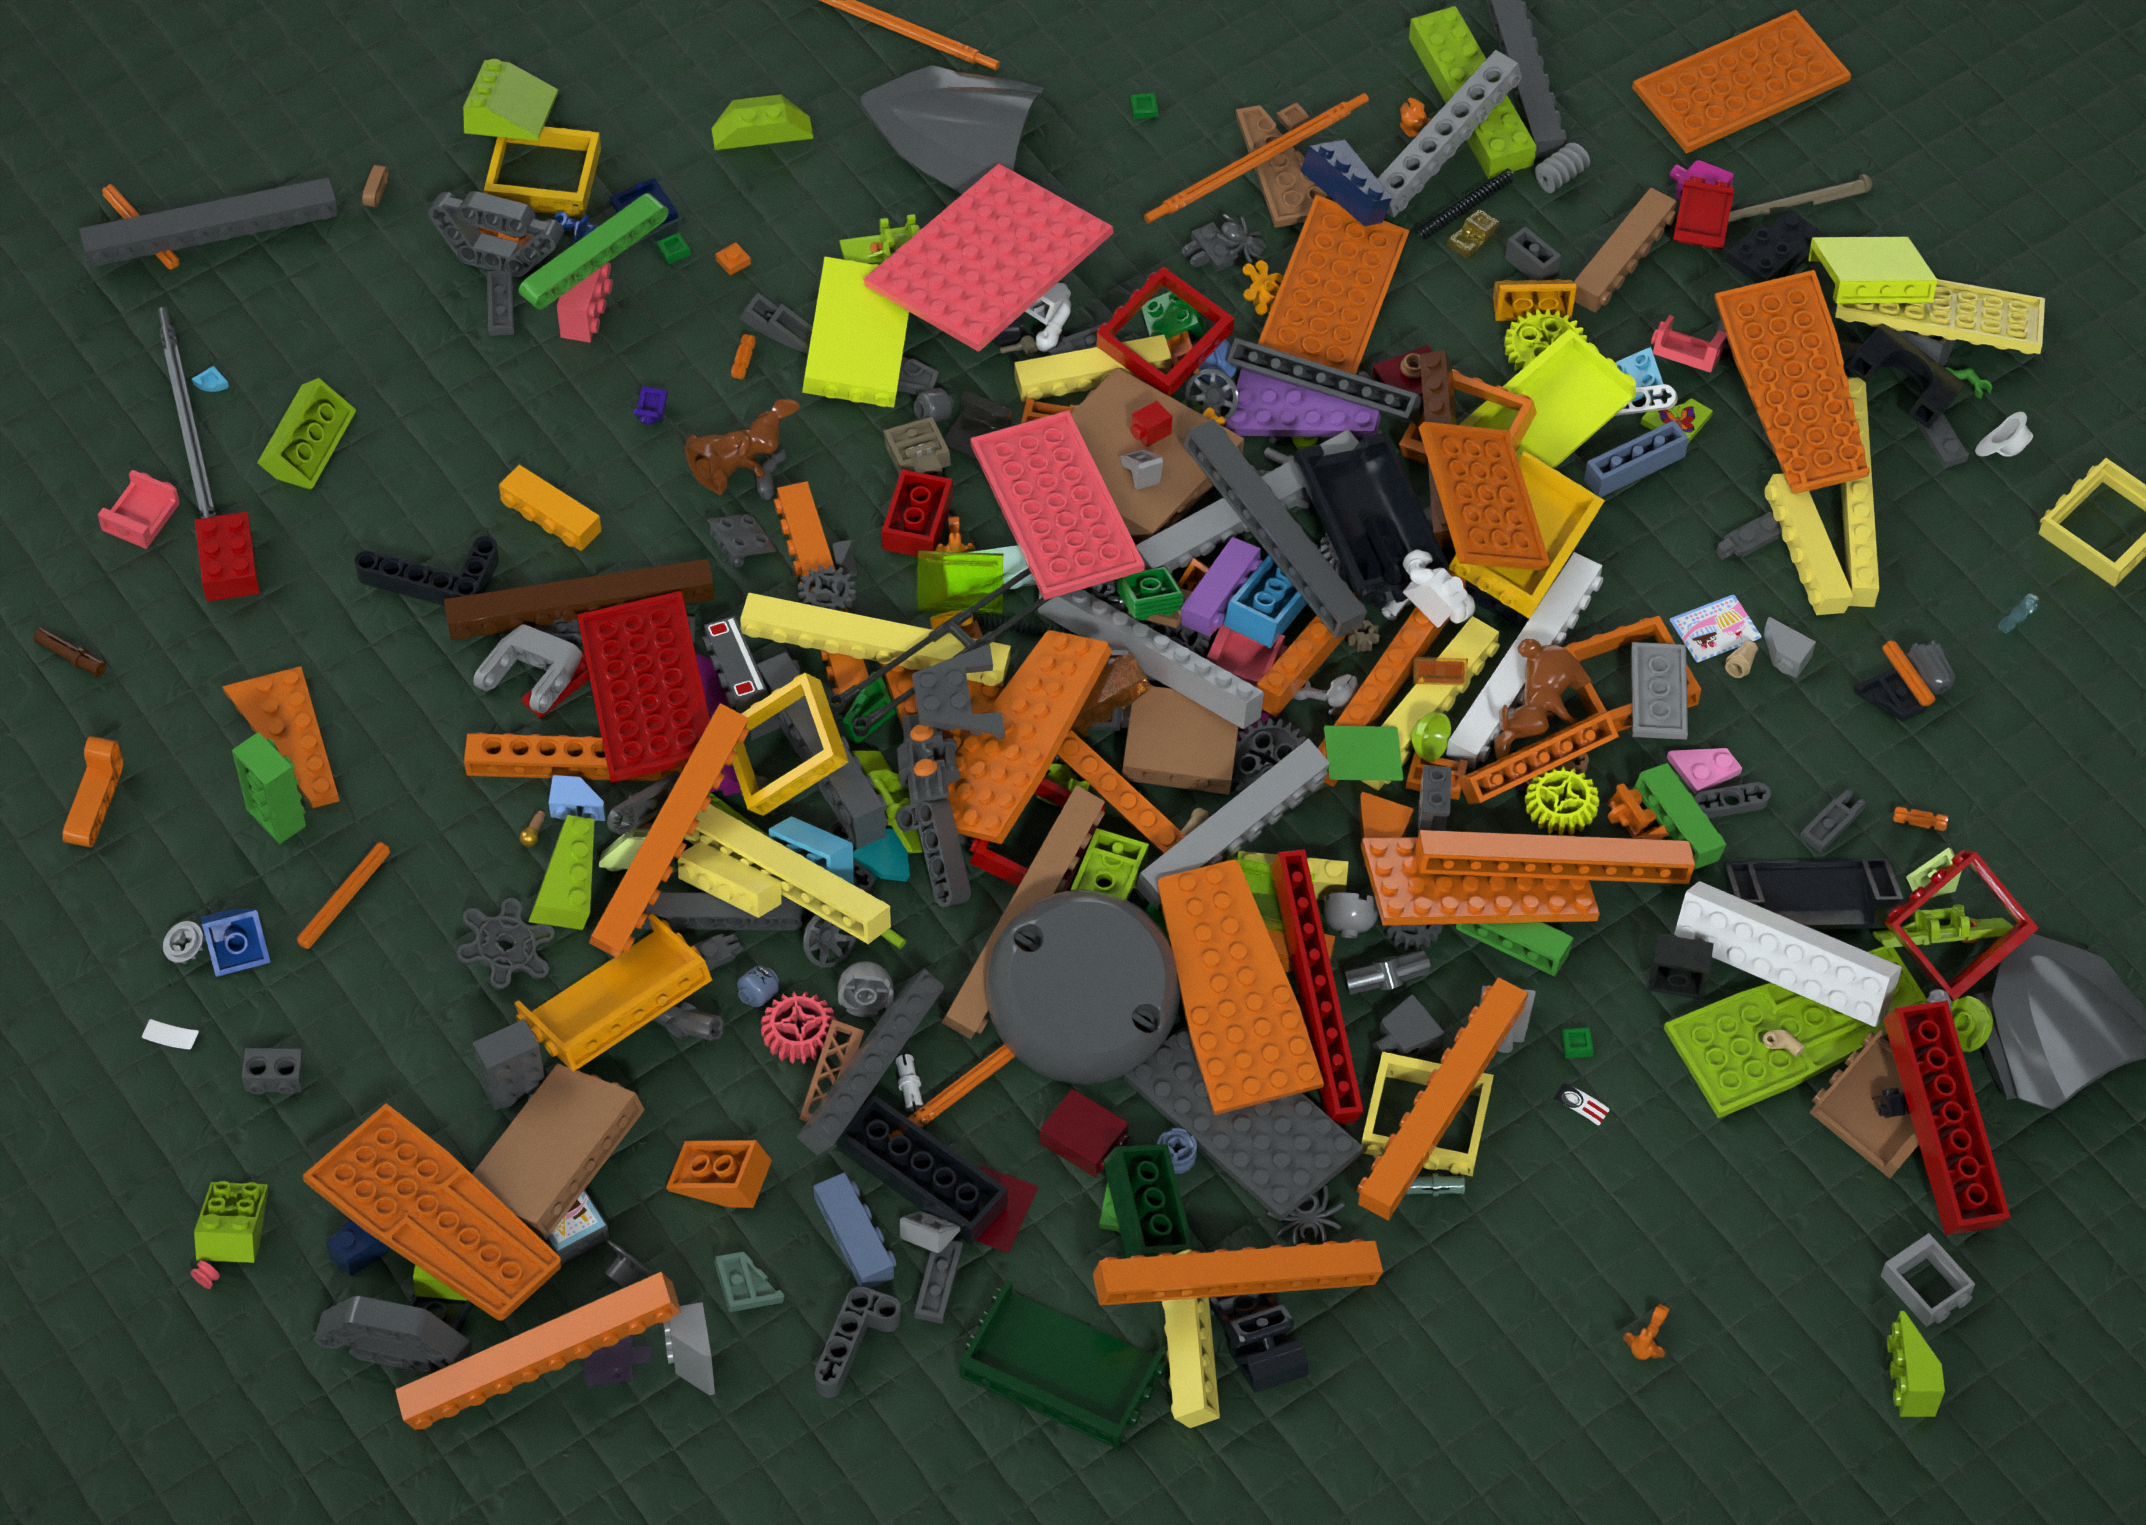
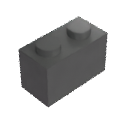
M1526 226L1507 240L1505 259L1530 280H1552L1559 275L1561 255Z

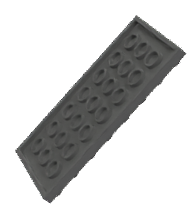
M1187 1024L1167 1039L1144 1064L1124 1074V1080L1174 1126L1187 1130L1189 1135H1193L1197 1146L1279 1221H1282L1295 1208L1310 1198L1311 1194L1316 1193L1349 1166L1364 1151V1147L1303 1093L1214 1116L1190 1040Z

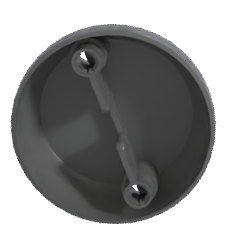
M1097 890L1063 891L1044 897L1026 907L1002 931L991 953L986 973L985 992L988 1011L996 1032L1005 1046L1018 1060L1030 1069L1053 1080L1070 1084L1087 1085L1112 1081L1144 1064L1157 1052L1168 1037L1174 1025L1180 1003V988L1174 954L1169 939L1160 926L1135 904L1111 893ZM1018 942L1023 944L1031 951H1023L1021 948L1018 947ZM1134 1021H1136L1149 1031H1141L1135 1026Z

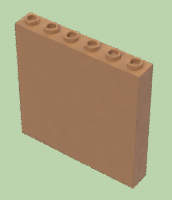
M1118 367L1110 375H1106L1101 384L1095 390H1091L1086 399L1080 405H1076L1071 411L1073 420L1132 539L1138 543L1178 523L1214 486L1183 447L1188 430L1210 421V419ZM1158 401L1173 416L1172 434L1146 447L1140 440L1135 439L1131 433L1132 413ZM1219 425L1226 431L1229 439L1241 450L1243 455L1244 438ZM1143 449L1163 458V468L1160 483L1136 490L1132 472L1122 466L1120 456Z

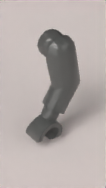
M784 449L779 453L776 451L770 455L771 458L761 465L765 471L764 477L758 478L756 476L757 491L763 500H769L774 496L772 473L777 468V464L787 458Z

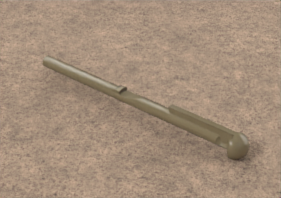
M1860 174L1859 180L1730 211L1728 222L1759 214H1770L1772 209L1788 208L1812 202V206L1867 193L1872 188V179L1868 175Z

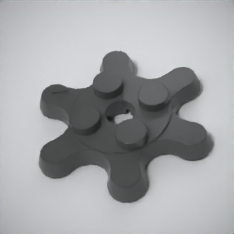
M508 898L503 901L501 913L496 917H487L476 908L467 909L463 914L465 925L475 932L476 939L472 943L461 945L457 950V957L463 964L481 962L482 965L490 967V983L497 990H502L510 984L512 972L524 971L534 979H542L549 972L547 962L538 957L536 947L551 941L554 938L555 931L551 925L538 924L529 926L525 924L520 917L522 905L514 898ZM506 940L511 943L512 948L503 951L504 949L499 946L498 942Z

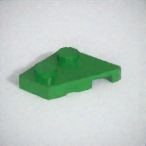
M882 676L860 691V694L842 721L850 741L856 745L896 713L894 708L885 714L884 718L869 728V733L865 736L860 737L853 733V721L856 718H865L878 708H883L891 702Z

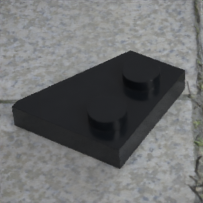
M1895 668L1854 686L1853 691L1856 695L1902 722L1926 712L1927 706H1922Z

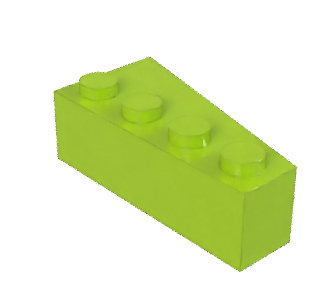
M567 815L528 922L583 930L590 915L594 819Z

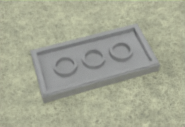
M1632 642V737L1687 740L1686 645Z

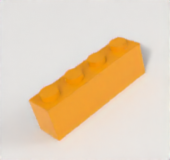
M518 465L499 484L500 499L505 506L516 509L527 520H533L541 525L547 533L555 534L569 547L573 546L582 551L602 531L598 514L521 465Z

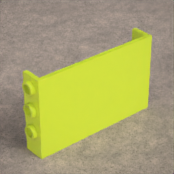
M824 257L802 393L894 408L909 311L865 286L864 278L879 265Z
M1569 328L1503 386L1511 393L1517 395L1525 394L1534 401L1537 412L1516 451L1518 460L1525 451L1555 469L1636 397V382L1630 374H1624L1620 371L1612 359L1605 358L1599 353L1594 344L1591 342L1587 343ZM1487 400L1459 425L1510 430L1519 411Z

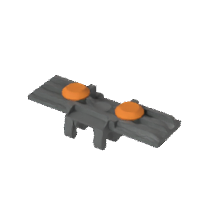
M918 714L902 717L904 743L897 748L901 787L905 788L909 783L911 804L949 797L948 784L960 779V770L957 768L955 755L957 742L951 738L943 739L941 728L919 725ZM945 756V761L944 759L937 760V758Z

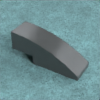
M757 292L738 318L763 335L792 349L808 354L813 327L785 305L781 304L777 307Z

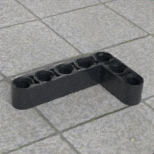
M480 536L474 541L459 574L368 550L358 553L354 562L358 580L364 585L445 606L444 599L485 593L498 566L499 555L496 540L490 536Z

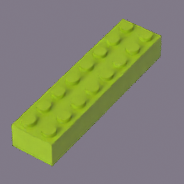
M1456 6L1411 19L1409 40L1444 102L1447 103L1487 59ZM1506 95L1502 103L1496 105L1489 113L1487 119L1476 127L1471 137L1467 140L1488 179L1498 176V174H1501L1506 169L1514 172L1534 166L1536 144L1509 97Z

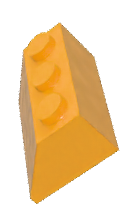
M1561 279L1495 281L1493 293L1495 321H1517L1518 316L1525 319L1526 312H1530L1534 316L1536 309H1539L1541 314H1545L1546 310L1549 309L1551 315L1560 311L1559 317L1563 318L1569 315V320H1571L1576 283L1572 280Z

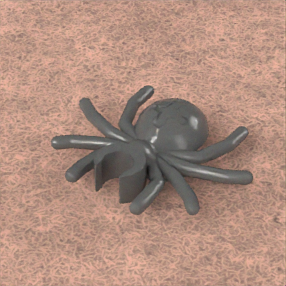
M1223 214V217L1229 222L1222 225L1224 234L1218 233L1217 237L1225 245L1233 249L1229 253L1231 255L1236 254L1243 248L1249 263H1252L1250 255L1258 261L1263 260L1260 254L1267 245L1260 238L1253 237L1260 236L1261 232L1255 231L1247 235L1248 230L1244 217H1240L1241 226L1232 217Z
M1324 1185L1321 1207H1319L1318 1197L1315 1194H1311L1310 1198L1289 1214L1291 1216H1286L1283 1219L1294 1222L1279 1230L1276 1236L1280 1238L1286 1231L1296 1226L1293 1229V1245L1296 1246L1299 1244V1230L1300 1238L1304 1243V1234L1307 1232L1315 1234L1316 1242L1319 1237V1228L1322 1242L1325 1243L1327 1242L1325 1227L1321 1223L1332 1226L1339 1231L1342 1227L1335 1222L1323 1219V1217L1339 1211L1345 1206V1203L1341 1202L1336 1207L1321 1213L1325 1210L1329 1198L1328 1187ZM1267 1212L1268 1216L1277 1219L1271 1212Z

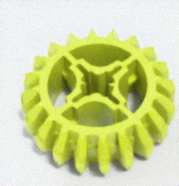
M1564 765L1560 771L1552 768L1549 773L1544 772L1539 777H1534L1532 784H1529L1527 787V795H1525L1526 812L1531 815L1532 823L1538 822L1539 830L1547 827L1549 835L1554 830L1558 831L1559 835H1563L1564 831H1568L1571 836L1574 834L1575 829L1582 832L1585 825L1590 826L1593 818L1597 815V807H1599L1598 790L1593 787L1592 779L1585 780L1586 775L1584 772L1577 775L1575 767L1570 772L1566 771Z

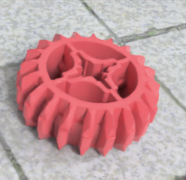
M794 991L792 997L788 998L783 994L781 1002L773 999L772 1008L766 1007L765 1016L761 1020V1035L764 1038L765 1046L770 1047L772 1055L779 1053L781 1061L790 1057L792 1064L796 1059H801V1062L805 1064L806 1058L810 1057L816 1061L817 1053L821 1054L832 1019L837 1021V1019L834 1017L833 1009L828 1008L826 1000L819 1002L817 994L809 998L806 991L802 996H797V993ZM797 1021H799L801 1027V1034H799L797 1028ZM837 1030L834 1032V1038L837 1036Z

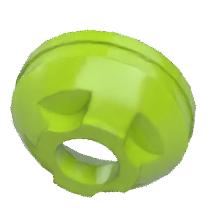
M1430 712L1417 720L1416 725L1411 729L1410 739H1412L1413 747L1418 757L1426 761H1435L1442 756L1448 746V740L1451 735L1449 718L1442 713Z

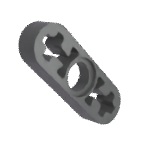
M1755 782L1702 791L1696 794L1694 800L1710 819L1762 810L1769 804L1771 791L1764 783ZM1757 793L1759 797H1762V799H1758V797L1753 796V794ZM1734 796L1738 799L1739 803L1729 805L1724 801V798ZM1701 802H1705V804L1708 806L1710 805V807L1705 808L1704 805H1701Z

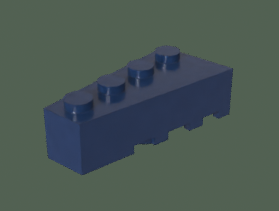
M1344 139L1310 146L1300 171L1362 225L1370 226L1383 223L1392 197Z
M352 1220L348 1221L326 1243L330 1259L350 1276L383 1257L384 1252L391 1249Z

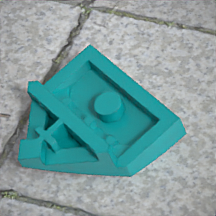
M886 829L887 837L867 844L853 852V859L873 875L874 881L879 877L880 879L906 882L910 877L908 852L894 829Z

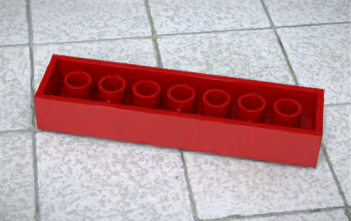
M1948 1000L1895 1008L1883 1018L1945 1236L1996 1228L2010 1219L2011 1216Z

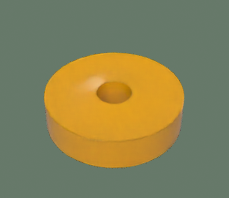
M962 610L932 616L930 618L932 630H935ZM973 615L960 624L959 627L973 623Z

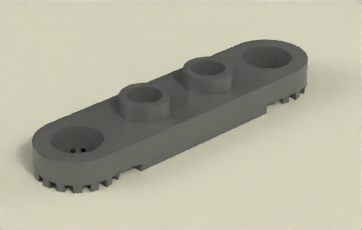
M673 772L615 806L608 815L607 825L609 830L621 835L627 834L632 828H637L657 816L681 773ZM623 815V820H622L621 824L619 825V823H617V822L620 821V820H618V818L620 819V818H621L620 816Z

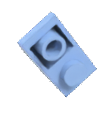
M553 775L549 797L551 818L566 820L567 815L591 818L594 819V822L605 821L604 801L581 777Z

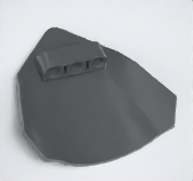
M931 65L867 91L861 96V105L901 158L924 174L963 194L998 163L1014 171L1017 152L1027 117L1034 102L1043 95L1045 88L1024 81L961 73Z
M2032 934L2001 961L1991 1003L1998 1033L2019 1100L2053 1111L2089 1083L2107 1072L2124 1064L2146 1059V1007L2123 984L2105 958L2059 941Z

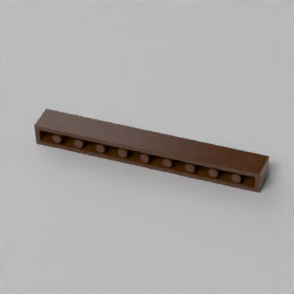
M702 559L444 599L450 640L513 631L520 625H527L532 628L535 625L545 627L549 624H555L553 620L562 619L565 623H571L577 619V614L682 591L684 604L715 600L709 560Z

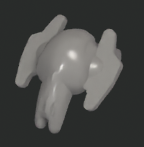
M1350 674L1338 677L1331 682V687L1328 691L1312 688L1310 682L1307 681L1305 687L1301 688L1293 698L1296 700L1312 698L1328 701L1329 705L1333 707L1329 710L1328 714L1340 715L1358 690L1357 678Z

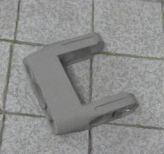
M520 625L500 640L480 665L474 675V686L484 691L494 689L516 660H520L546 671L532 689L529 703L532 710L545 713L572 680L582 658V652L577 646L566 640L527 625Z

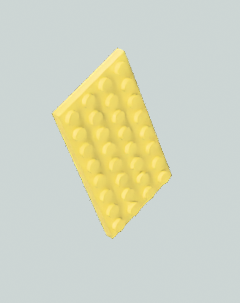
M1937 279L1933 303H1837L1835 317L1841 318L1846 322H1864L1874 327L1880 326L1883 323L1896 331L1908 330L1924 336L1936 335L1948 340L1959 339L1968 341L1974 345L1986 344L2002 350L2009 348L2019 350L2025 354H2040L2043 342L2045 298Z

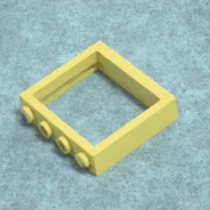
M2105 458L2098 466L2090 468L2087 477L2083 480H2077L2068 495L2063 494L2052 511L2050 509L2046 511L2045 516L2040 520L2042 524L2039 535L2115 587L2146 557V532L2114 563L2059 525L2102 482L2146 511V485L2108 458Z
M1382 1052L1361 1145L1364 1147V1154L1373 1155L1376 1158L1378 1155L1383 1156L1387 1150L1385 1146L1389 1137L1373 1134L1385 1078L1389 1077L1428 1085L1427 1080L1434 1069L1439 1070L1442 1064ZM1483 1073L1470 1095L1480 1096L1468 1154L1435 1147L1423 1166L1424 1168L1449 1171L1457 1176L1458 1174L1473 1177L1494 1075Z

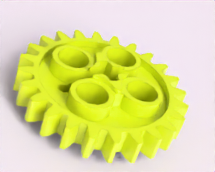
M1536 309L1534 316L1530 312H1526L1525 319L1518 316L1517 323L1511 322L1510 329L1506 331L1504 347H1506L1505 355L1509 356V363H1515L1514 370L1523 369L1569 328L1583 340L1587 341V335H1583V327L1577 328V320L1568 322L1569 315L1563 318L1559 317L1560 311L1551 315L1549 309L1546 310L1545 314H1541L1539 309Z

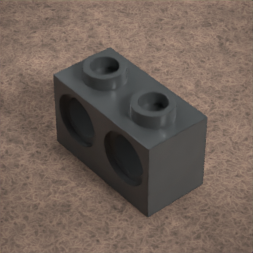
M245 1048L242 1069V1082L245 1092L253 1094L279 1092L286 1095L302 1092L305 1070L302 1049ZM258 1071H264L261 1074L255 1075ZM287 1071H292V1073L288 1075H283V1073Z

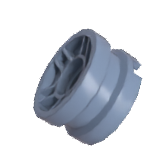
M1172 1128L1171 1131L1164 1132L1159 1137L1157 1145L1168 1144L1175 1174H1182L1194 1166L1197 1143L1194 1136L1189 1135L1187 1130ZM1174 1148L1180 1149L1178 1153H1174Z

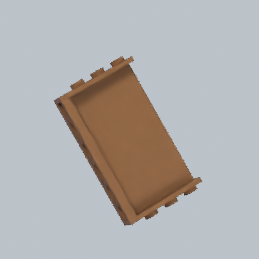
M557 1063L472 1175L539 1238L547 1240L645 1109L636 1092L625 1089L616 1082L609 1083L603 1081L595 1074L587 1075L578 1069L573 1072L569 1067Z

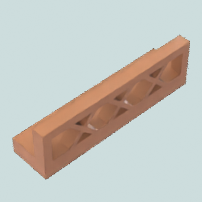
M832 1019L799 1119L806 1122L812 1115L808 1113L810 1105L819 1101L821 1103L827 1094H822L817 1085L818 1081L828 1077L832 1086L858 1051L864 1030ZM835 1030L849 1035L845 1044L838 1046L833 1037ZM836 1053L840 1060L839 1067L830 1070L825 1059Z

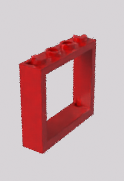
M1163 266L1157 273L1153 272L1148 277L1146 284L1141 289H1136L1132 293L1124 307L1121 305L1116 309L1113 318L1108 323H1103L1096 332L1097 347L1145 383L1170 397L1233 332L1234 317ZM1162 286L1215 323L1166 375L1113 337Z
M1043 778L1034 794L1061 807H1064L1072 791ZM1092 824L1088 831L1092 836L1096 826ZM975 838L969 850L974 852L969 863L1018 887L1028 869L986 849L989 841ZM1087 846L1085 849L1079 847L1075 854L1079 857V860L1072 872L1066 870L1063 879L1067 881L1061 892L1068 890Z
M1962 850L1951 859L1953 863L1945 870L1941 868L1930 877L1931 882L1924 888L1921 886L1915 889L1909 895L1910 900L1903 906L1898 905L1888 913L1889 918L1884 922L1938 989L1946 991L1953 1001L1958 999L2039 929L1979 854L1972 850ZM1970 865L2015 919L2017 924L1947 983L1899 924L1964 868Z

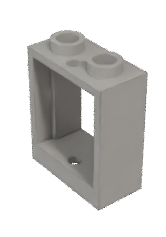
M1930 1233L1887 1261L1881 1273V1277L1926 1327L1933 1322L1938 1324L1944 1321L1955 1307L1962 1308L1967 1305L1972 1299L1971 1294L1975 1283ZM1926 1258L1956 1291L1932 1309L1902 1276Z

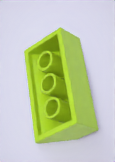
M320 378L301 385L257 463L278 480L312 489L353 418L356 409Z

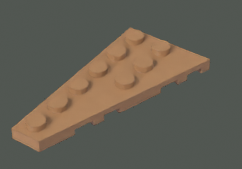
M1260 105L1236 109V118L1248 153L1282 136L1276 128L1277 124ZM1293 147L1254 168L1275 228L1304 223L1315 195L1336 202L1300 171L1305 157L1299 150L1296 151Z

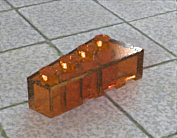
M1131 652L1125 656L1117 657L1111 664L1103 668L1069 732L1072 730L1082 740L1090 735L1088 730L1096 723H1106L1111 719L1115 709H1125L1151 689L1145 673Z

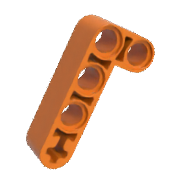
M90 736L86 741L84 749L87 768L64 825L63 842L92 848L121 776L123 756L118 741Z

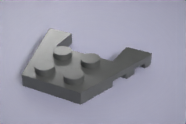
M984 645L912 673L919 725L952 731L958 728L970 730V733L975 735L987 733L993 734L994 738L1005 739L1002 712L973 714L966 673L993 671L990 645Z

